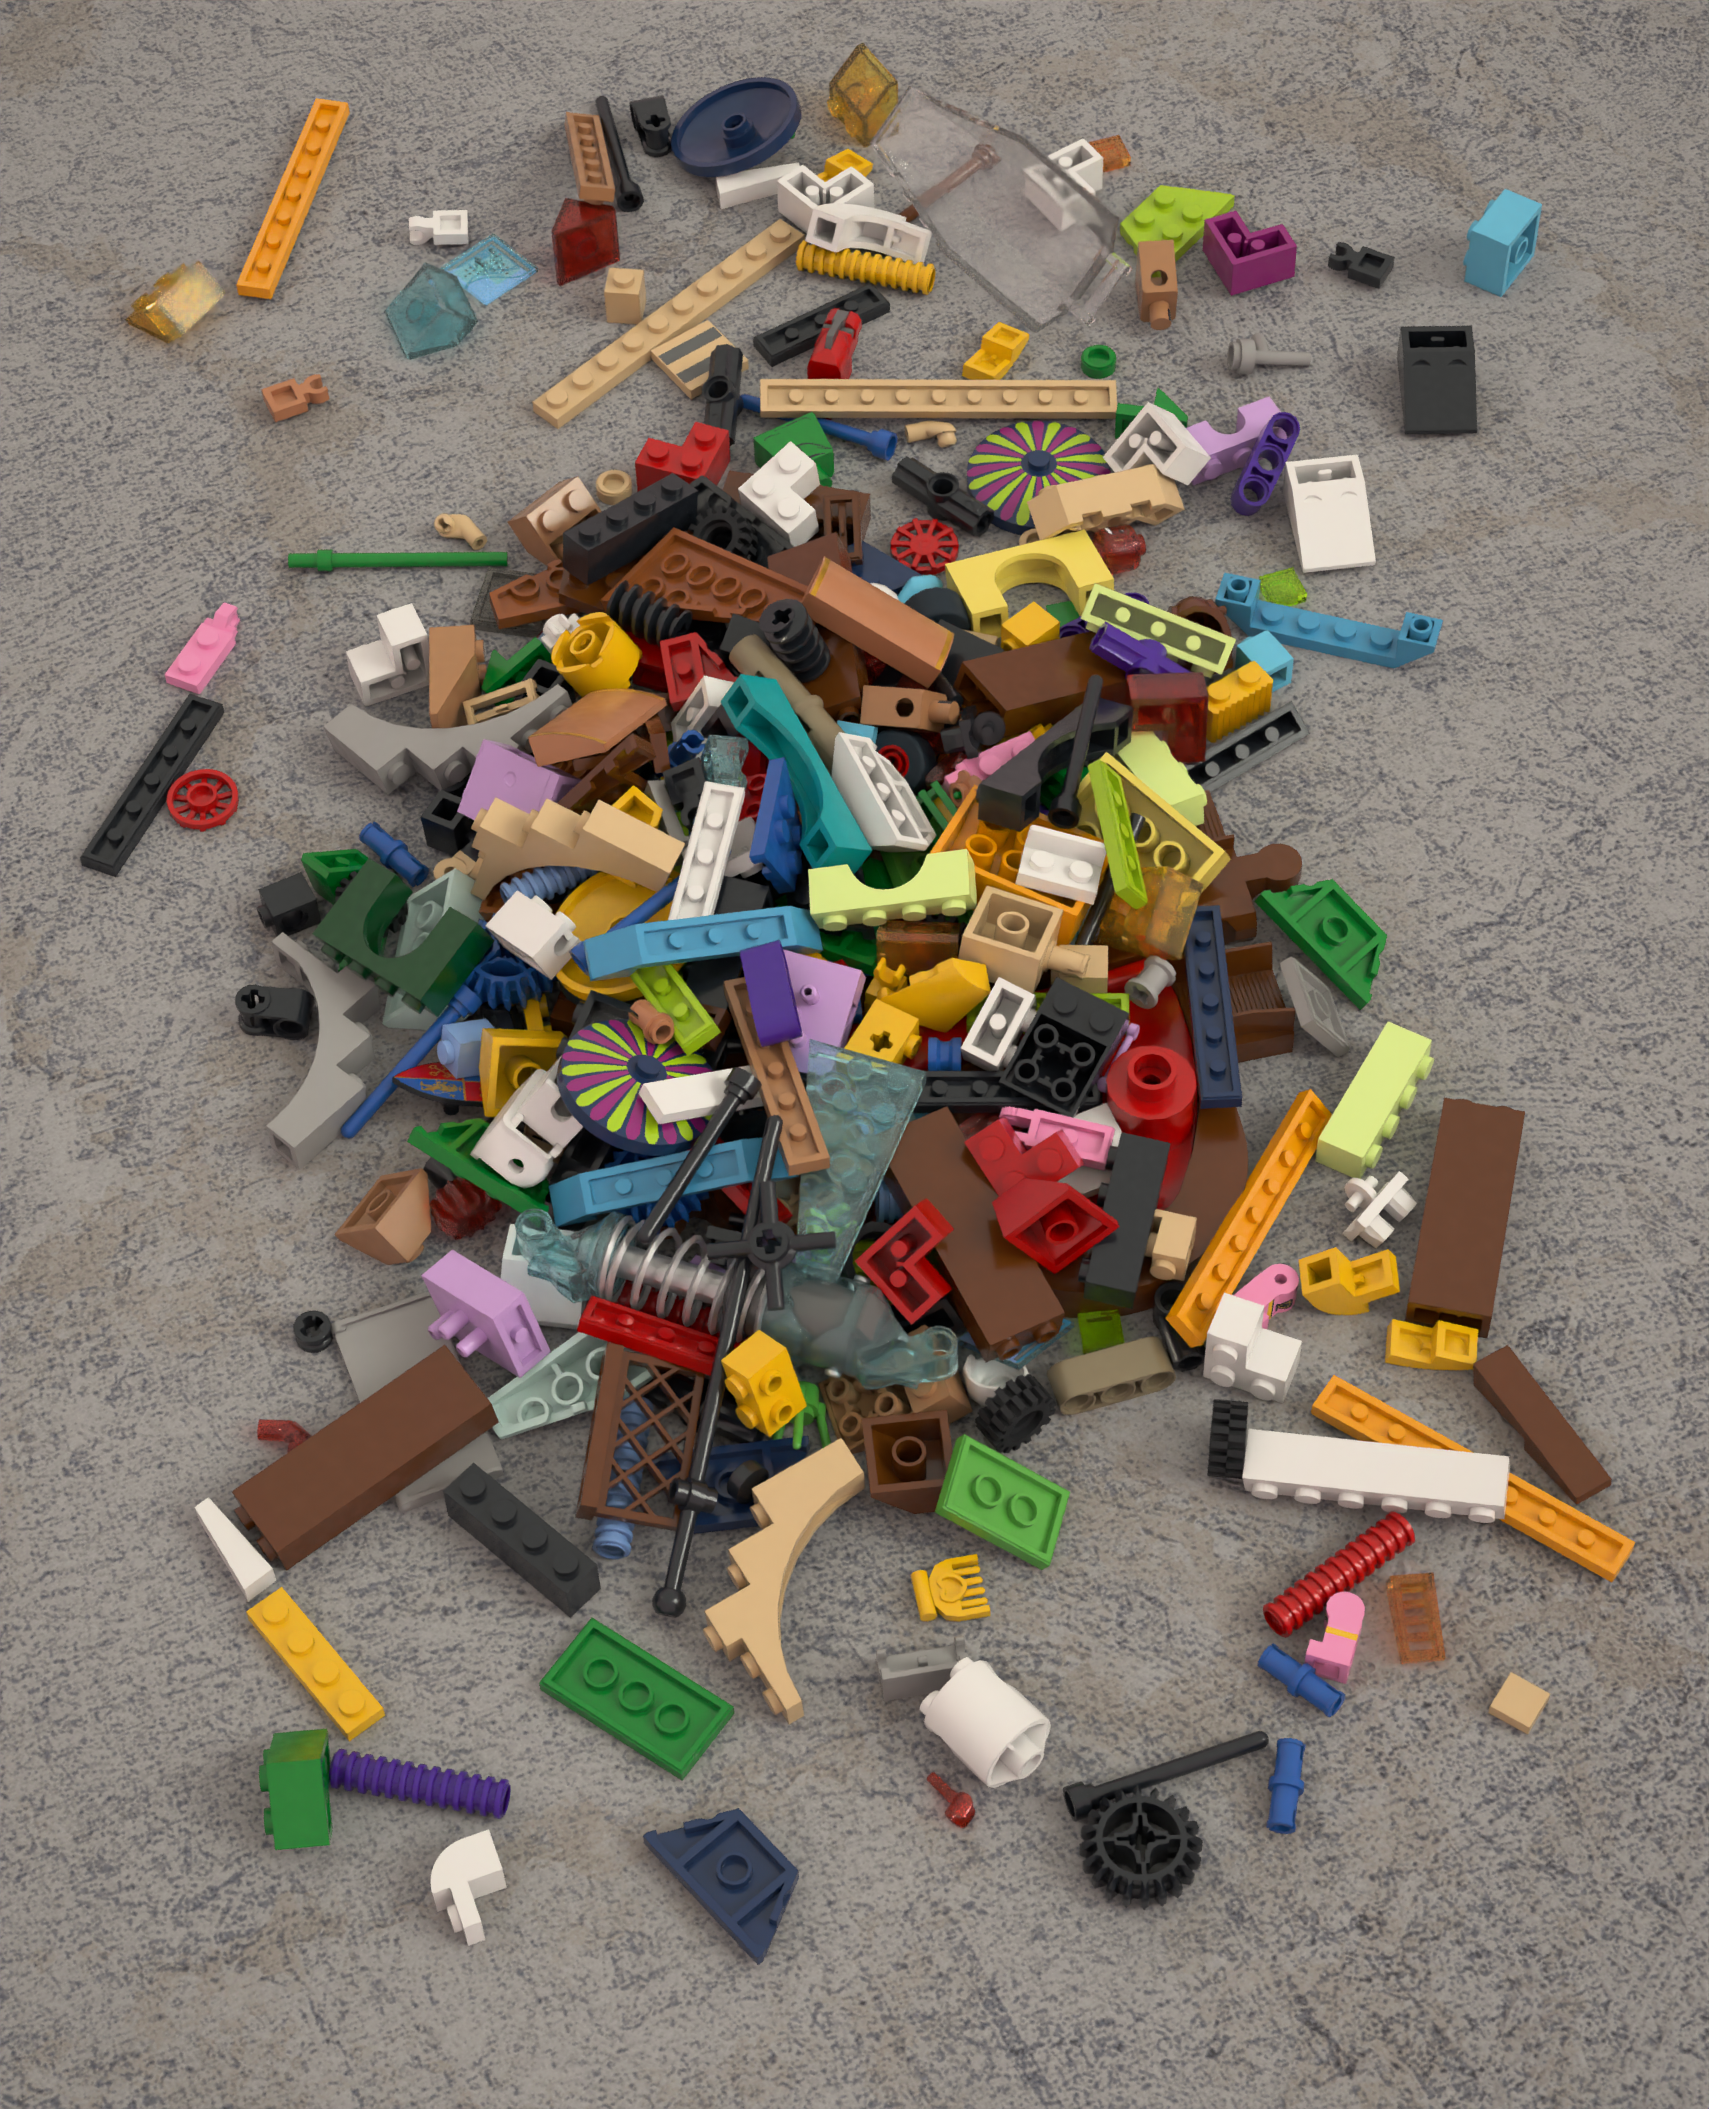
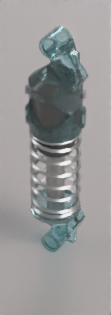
M533 1208L526 1210L516 1219L515 1229L520 1252L529 1262L527 1267L528 1275L550 1281L557 1291L572 1303L589 1300L591 1295L615 1302L622 1292L625 1281L630 1280L634 1282L630 1297L632 1309L638 1311L642 1309L651 1287L660 1289L656 1304V1313L659 1318L664 1319L668 1316L678 1294L686 1297L682 1312V1322L685 1327H689L695 1322L702 1302L712 1304L708 1320L710 1334L713 1335L720 1331L736 1258L726 1259L727 1270L725 1273L709 1269L711 1260H708L707 1245L701 1235H694L682 1244V1239L675 1228H667L659 1235H656L648 1249L644 1250L637 1248L636 1242L637 1232L645 1220L636 1224L632 1215L628 1216V1214L621 1212H612L598 1223L568 1236H564L554 1224L550 1215L541 1209ZM535 1234H542L538 1237H530ZM667 1236H673L675 1241L676 1253L673 1258L657 1254L658 1246ZM693 1243L700 1245L701 1262L699 1265L683 1261V1255ZM801 1259L797 1263L791 1262L790 1265L782 1269L785 1309L769 1311L767 1309L765 1271L757 1268L752 1263L736 1336L737 1343L743 1341L746 1337H750L757 1330H761L787 1348L793 1366L800 1367L803 1363L824 1368V1374L834 1378H840L841 1374L854 1377L866 1390L884 1388L893 1384L917 1389L919 1383L946 1380L952 1377L958 1370L959 1356L956 1334L945 1326H934L928 1328L923 1333L908 1336L896 1320L887 1297L880 1288L870 1285L871 1280L869 1278L855 1275L854 1279L832 1274L828 1265L807 1259ZM644 1284V1285H643V1289H642V1291H641V1294H640V1296H639V1292H640V1289H641V1285ZM936 1351L946 1352V1354L940 1356L933 1355L932 1353Z

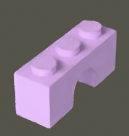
M1270 397L1238 408L1236 433L1221 434L1215 431L1206 420L1186 428L1211 457L1192 480L1193 485L1215 479L1222 474L1245 466L1261 430L1273 415L1281 412ZM1273 427V432L1278 438L1287 439V435L1282 428Z

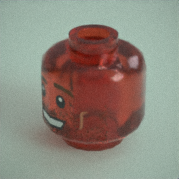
M1128 524L1102 528L1095 533L1094 539L1091 540L1111 575L1137 569L1141 562V556L1146 553V544L1143 536L1137 534L1133 527Z

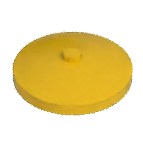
M672 870L665 886L680 874ZM599 872L578 886L566 898L558 911L573 921L577 927L572 934L579 938L580 941H584L606 933L657 892L640 884L636 888H632L608 873ZM672 902L645 923L667 921ZM572 958L556 974L558 980L571 994L585 1001L590 990L623 1002L643 996L630 976L590 981V977L578 967ZM685 962L672 964V966L678 972Z

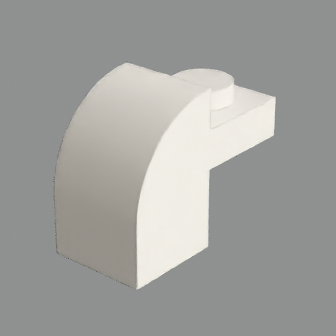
M489 1829L449 1845L439 1855L431 1872V1890L437 1912L447 1909L454 1933L463 1930L468 1946L486 1940L474 1899L507 1888L503 1869Z

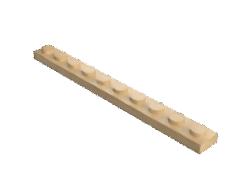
M782 219L777 220L534 400L533 411L555 428H561L652 360L650 350L699 325L798 251L800 243L805 240V235Z
M760 379V418H799L813 412L816 418L1116 419L1117 410L1116 380Z

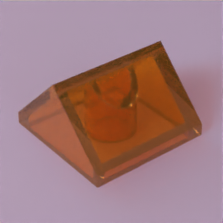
M887 920L885 924L879 925L877 930V964L884 957L887 967L891 970L897 971L899 965L903 964L906 969L904 975H914L918 972L931 970L937 964L950 958L958 959L961 923Z

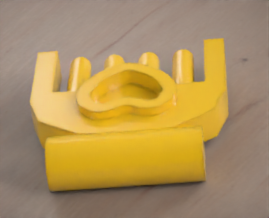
M977 1554L945 1559L934 1566L930 1577H928V1573L925 1570H917L911 1574L921 1621L934 1620L937 1618V1612L945 1620L957 1622L991 1616L990 1606L986 1605L988 1603L987 1598L982 1597L962 1601L965 1597L985 1593L984 1587L967 1589V1586L982 1583V1577L977 1576L966 1579L961 1577L980 1572V1567L975 1566L978 1565Z

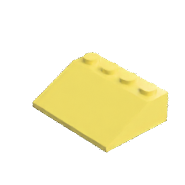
M1106 752L1100 760L1121 777L1129 817L1131 813H1137L1146 819L1136 841V849L1148 898L1147 905L1135 910L1114 892L1108 910L1149 943L1180 913V907H1187L1208 887L1231 859L1220 846ZM1088 773L1080 782L1077 797L1082 806L1079 823L1075 828L1103 839L1090 775Z

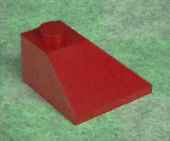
M1023 1178L992 1202L1003 1237L1053 1274L1058 1273L1120 1227L1116 1219L1067 1183Z

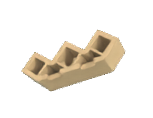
M1154 464L1106 475H1097L1092 478L1064 484L1050 485L1041 489L1038 496L1027 501L1040 540L1084 529L1085 531L1089 530L1109 536L1111 534L1104 531V528L1109 527L1114 533L1136 520L1156 526L1185 510L1175 480L1163 475Z

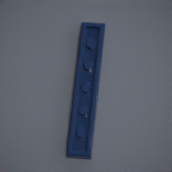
M1220 905L1180 907L1179 916L1200 1109L1242 1107V1091Z

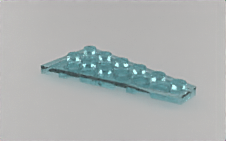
M810 1039L806 1093L830 1156V1168L801 1174L797 1235L835 1231L837 1248L797 1252L795 1263L798 1272L837 1283L927 1081L925 1071Z

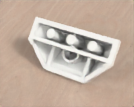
M839 732L835 737L831 778L871 849L884 852L925 851L937 835L907 781L888 759L875 751L877 746L870 738Z

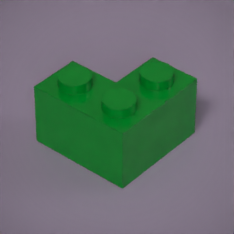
M328 1729L274 1733L270 1749H264L263 1751L264 1764L259 1766L261 1792H269L270 1807L264 1808L266 1835H273L275 1850L330 1845L333 1824L329 1796L331 1757Z

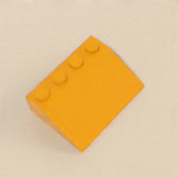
M974 784L930 854L962 849L968 850L975 864L977 905L986 886H991L1063 909L1056 946L1070 945L1091 904L1015 884L1028 831L1031 825H1037L1104 843V840L1075 827L1071 829L1056 827L1049 821L1047 815L1040 812L1039 817L1020 832L979 820V803L976 801V791L974 790L978 789V786ZM1107 854L1102 866L1098 889L1109 866Z

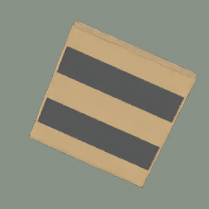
M706 320L650 350L651 359L690 399H693L702 394L703 384L708 379L711 351L716 349V345L729 344L732 347L735 346L709 320ZM744 355L742 372L749 369L748 359Z

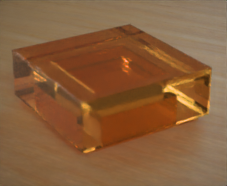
M1119 135L1088 142L1103 157V172L1130 166L1131 156Z

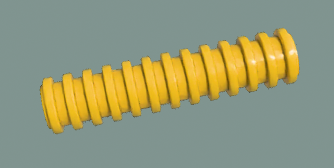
M805 240L800 243L796 255L798 271H804L805 269L809 273L818 271L819 275L828 273L829 277H835L837 274L840 279L849 277L850 281H856L858 278L861 283H866L869 280L873 285L879 282L882 287H887L890 284L892 289H897L900 286L903 291H908L911 288L913 293H918L919 290H922L924 295H928L934 286L936 270L933 264H928L927 266H924L923 262L913 264V260L903 262L902 258L893 260L892 256H886L884 259L881 254H876L873 257L871 252H865L863 255L860 250H855L852 253L849 248L835 253L814 244L810 245Z

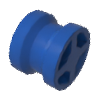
M929 1037L928 1071H961L962 1053L960 1048L962 1046V1038L953 1037L950 1041H940L937 1037Z

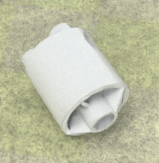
M969 1657L963 1658L953 1667L950 1673L951 1679L942 1689L931 1692L920 1705V1711L925 1715L924 1723L926 1728L940 1736L950 1747L953 1754L988 1787L996 1788L1007 1782L1026 1778L1039 1766L1044 1757L1045 1743L1051 1728L1049 1719L1017 1689L1002 1681L988 1662L981 1660L973 1662Z

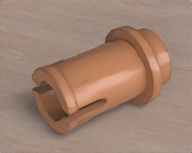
M645 999L636 1001L630 1007L631 1010L638 1014L637 1017L633 1012H629L630 1021L643 1030V1035L648 1042L664 1044L672 1038L674 1023L668 1014L658 1012Z

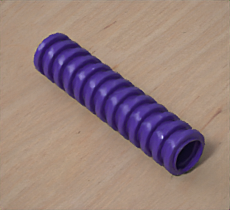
M339 1749L334 1754L329 1770V1783L331 1788L339 1789L343 1785L346 1791L352 1792L354 1788H357L358 1793L366 1794L370 1790L372 1796L379 1797L381 1793H384L385 1798L393 1799L397 1795L399 1801L406 1802L408 1798H411L412 1803L420 1804L424 1800L426 1806L433 1807L435 1803H439V1808L447 1809L451 1805L453 1811L460 1812L462 1808H466V1812L469 1814H474L478 1810L481 1816L487 1817L489 1813H493L496 1819H501L506 1814L511 1794V1786L508 1779L502 1778L500 1782H496L495 1777L488 1776L486 1780H483L481 1774L475 1773L472 1777H469L468 1772L461 1771L456 1775L455 1771L449 1768L445 1772H442L441 1767L433 1766L429 1770L426 1764L420 1763L418 1767H415L414 1762L406 1761L402 1765L399 1759L393 1758L391 1762H388L387 1757L379 1756L375 1760L372 1754L366 1753L364 1757H361L360 1752L352 1751L348 1755L345 1749Z

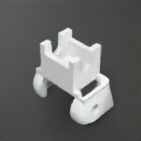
M560 1058L547 1072L537 1069L513 1093L470 1154L476 1160L478 1158L483 1160L510 1183L524 1189L535 1186L545 1180L553 1166V1157L556 1158L583 1128L567 1109L559 1092L557 1068ZM523 1121L553 1145V1148L548 1153L544 1152L518 1131L516 1127ZM513 1159L521 1160L524 1167L517 1166Z

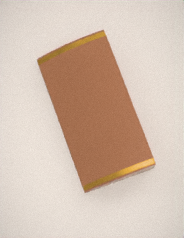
M825 556L822 558L801 600L812 620L927 688L930 687L942 671L953 643L954 633Z
M633 689L591 691L528 737L537 766L540 767L607 752L666 707L665 698Z

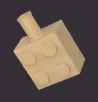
M986 886L962 935L958 959L985 964L989 982L996 983L998 977L1034 994L1043 972H1047L1048 969L1083 980L1089 965L1090 955H1084L1056 946L1063 909Z

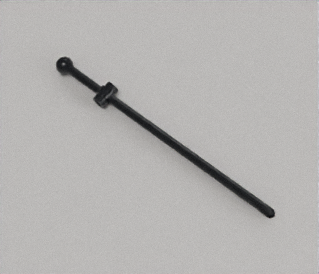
M778 1115L770 1116L766 1121L740 1240H747L750 1231L757 1224L761 1223L759 1183L771 1181L783 1127V1120ZM749 1257L736 1258L688 1477L685 1480L674 1478L668 1490V1502L678 1505L681 1511L664 1587L658 1589L652 1598V1607L655 1613L667 1617L677 1618L686 1608V1597L681 1591L697 1515L700 1512L712 1513L718 1499L717 1489L708 1487L705 1478L726 1387L725 1379H727L721 1360L734 1350L752 1268V1262Z

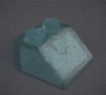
M426 262L384 311L405 358L410 360L458 346L478 323L457 276Z

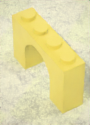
M1085 529L945 564L947 588L957 592L962 599L971 622V631L997 636V638L1001 637V624L1009 619L1008 605L1002 594L1015 586L1026 583L1054 585L1068 595L1079 616L1083 614L1094 583L1114 590V578Z

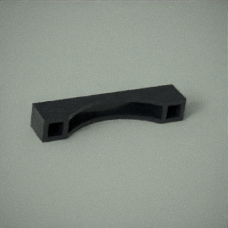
M538 659L522 680L530 678L535 680L537 684L536 693L539 696L559 684L568 692L572 704L576 701L574 688L560 675L556 666L552 663ZM527 692L515 696L514 701L528 697ZM471 772L461 782L441 789L421 815L427 846L454 856L466 846L464 835L472 830L471 827L474 822L473 819L457 812Z
M1100 698L1085 761L1101 758L1106 752L1114 756L1131 742L1134 707ZM1082 704L979 784L976 792V801L979 803V820L1020 832L1039 817L1041 785L1049 777L1068 767Z

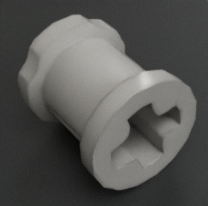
M1149 956L1144 961V969L1136 978L1129 979L1125 984V993H1129V999L1137 1006L1151 1009L1157 1004L1158 995L1161 991L1176 981V971L1168 961L1159 956Z

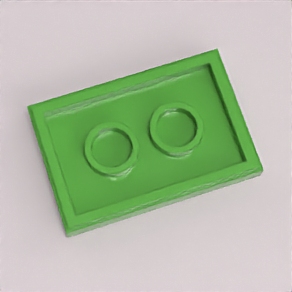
M963 1434L956 1439L935 1513L1043 1570L1051 1564L1070 1491Z

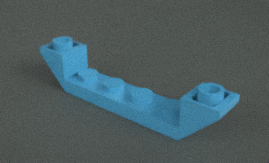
M1225 572L1215 598L1216 605L1218 607L1226 606V615L1249 637L1268 630L1280 644L1389 668H1397L1433 653L1443 624L1441 619L1406 612L1401 631L1266 602L1259 600L1261 580Z
M793 906L634 924L583 941L590 981L629 977L638 968L740 956V950L780 940L784 950L803 955L821 953L823 951L819 927L810 915V910Z
M762 1138L742 1139L714 1145L681 1197L753 1183ZM778 1148L771 1181L777 1182L799 1177L798 1175L788 1176ZM690 1150L580 1173L550 1185L549 1191L556 1227L598 1219V1214L658 1202Z

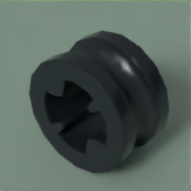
M316 1310L304 1312L296 1318L293 1324L296 1342L299 1348L305 1352H321L333 1340L330 1320L323 1312ZM314 1327L317 1331L319 1327L320 1334L312 1337V1334L309 1333L307 1336L306 1330Z

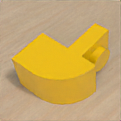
M1335 1247L1298 1260L1302 1296L1315 1308L1325 1313L1356 1315L1370 1312L1369 1302L1400 1292L1396 1256L1389 1249L1350 1261Z

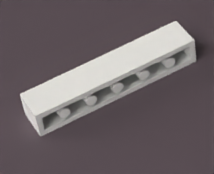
M1249 1429L1242 1479L1245 1491H1250L1253 1496L1262 1499H1275L1278 1494L1295 1496L1294 1499L1296 1501L1307 1504L1320 1503V1499L1338 1501V1505L1352 1509H1359L1364 1504L1381 1506V1509L1386 1512L1405 1513L1407 1509L1424 1510L1426 1515L1435 1518H1448L1451 1514L1468 1515V1518L1475 1522L1491 1523L1495 1521V1518L1505 1519L1510 1464L1509 1456Z

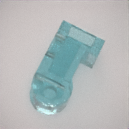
M709 734L701 755V761L704 763L709 782L741 787L746 790L747 779L741 769L749 751L748 738Z

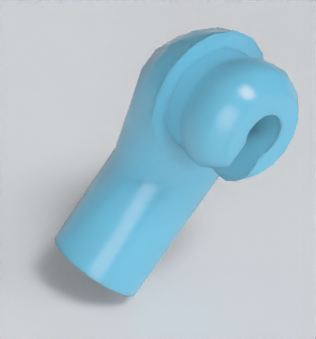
M934 575L913 576L907 581L897 597L904 604L911 596L922 590L934 587L943 588V583Z

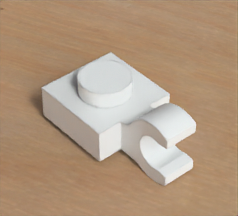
M467 210L433 211V218L410 217V244L422 245L430 238H434V245L468 244Z

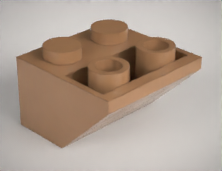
M579 476L558 482L510 519L508 524L526 551L547 566L548 563L558 558L563 561V533L602 511Z

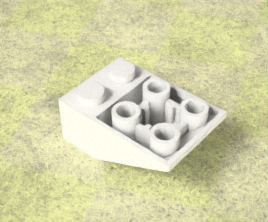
M1358 455L1286 462L1283 495L1303 573L1375 565L1376 560L1366 487Z

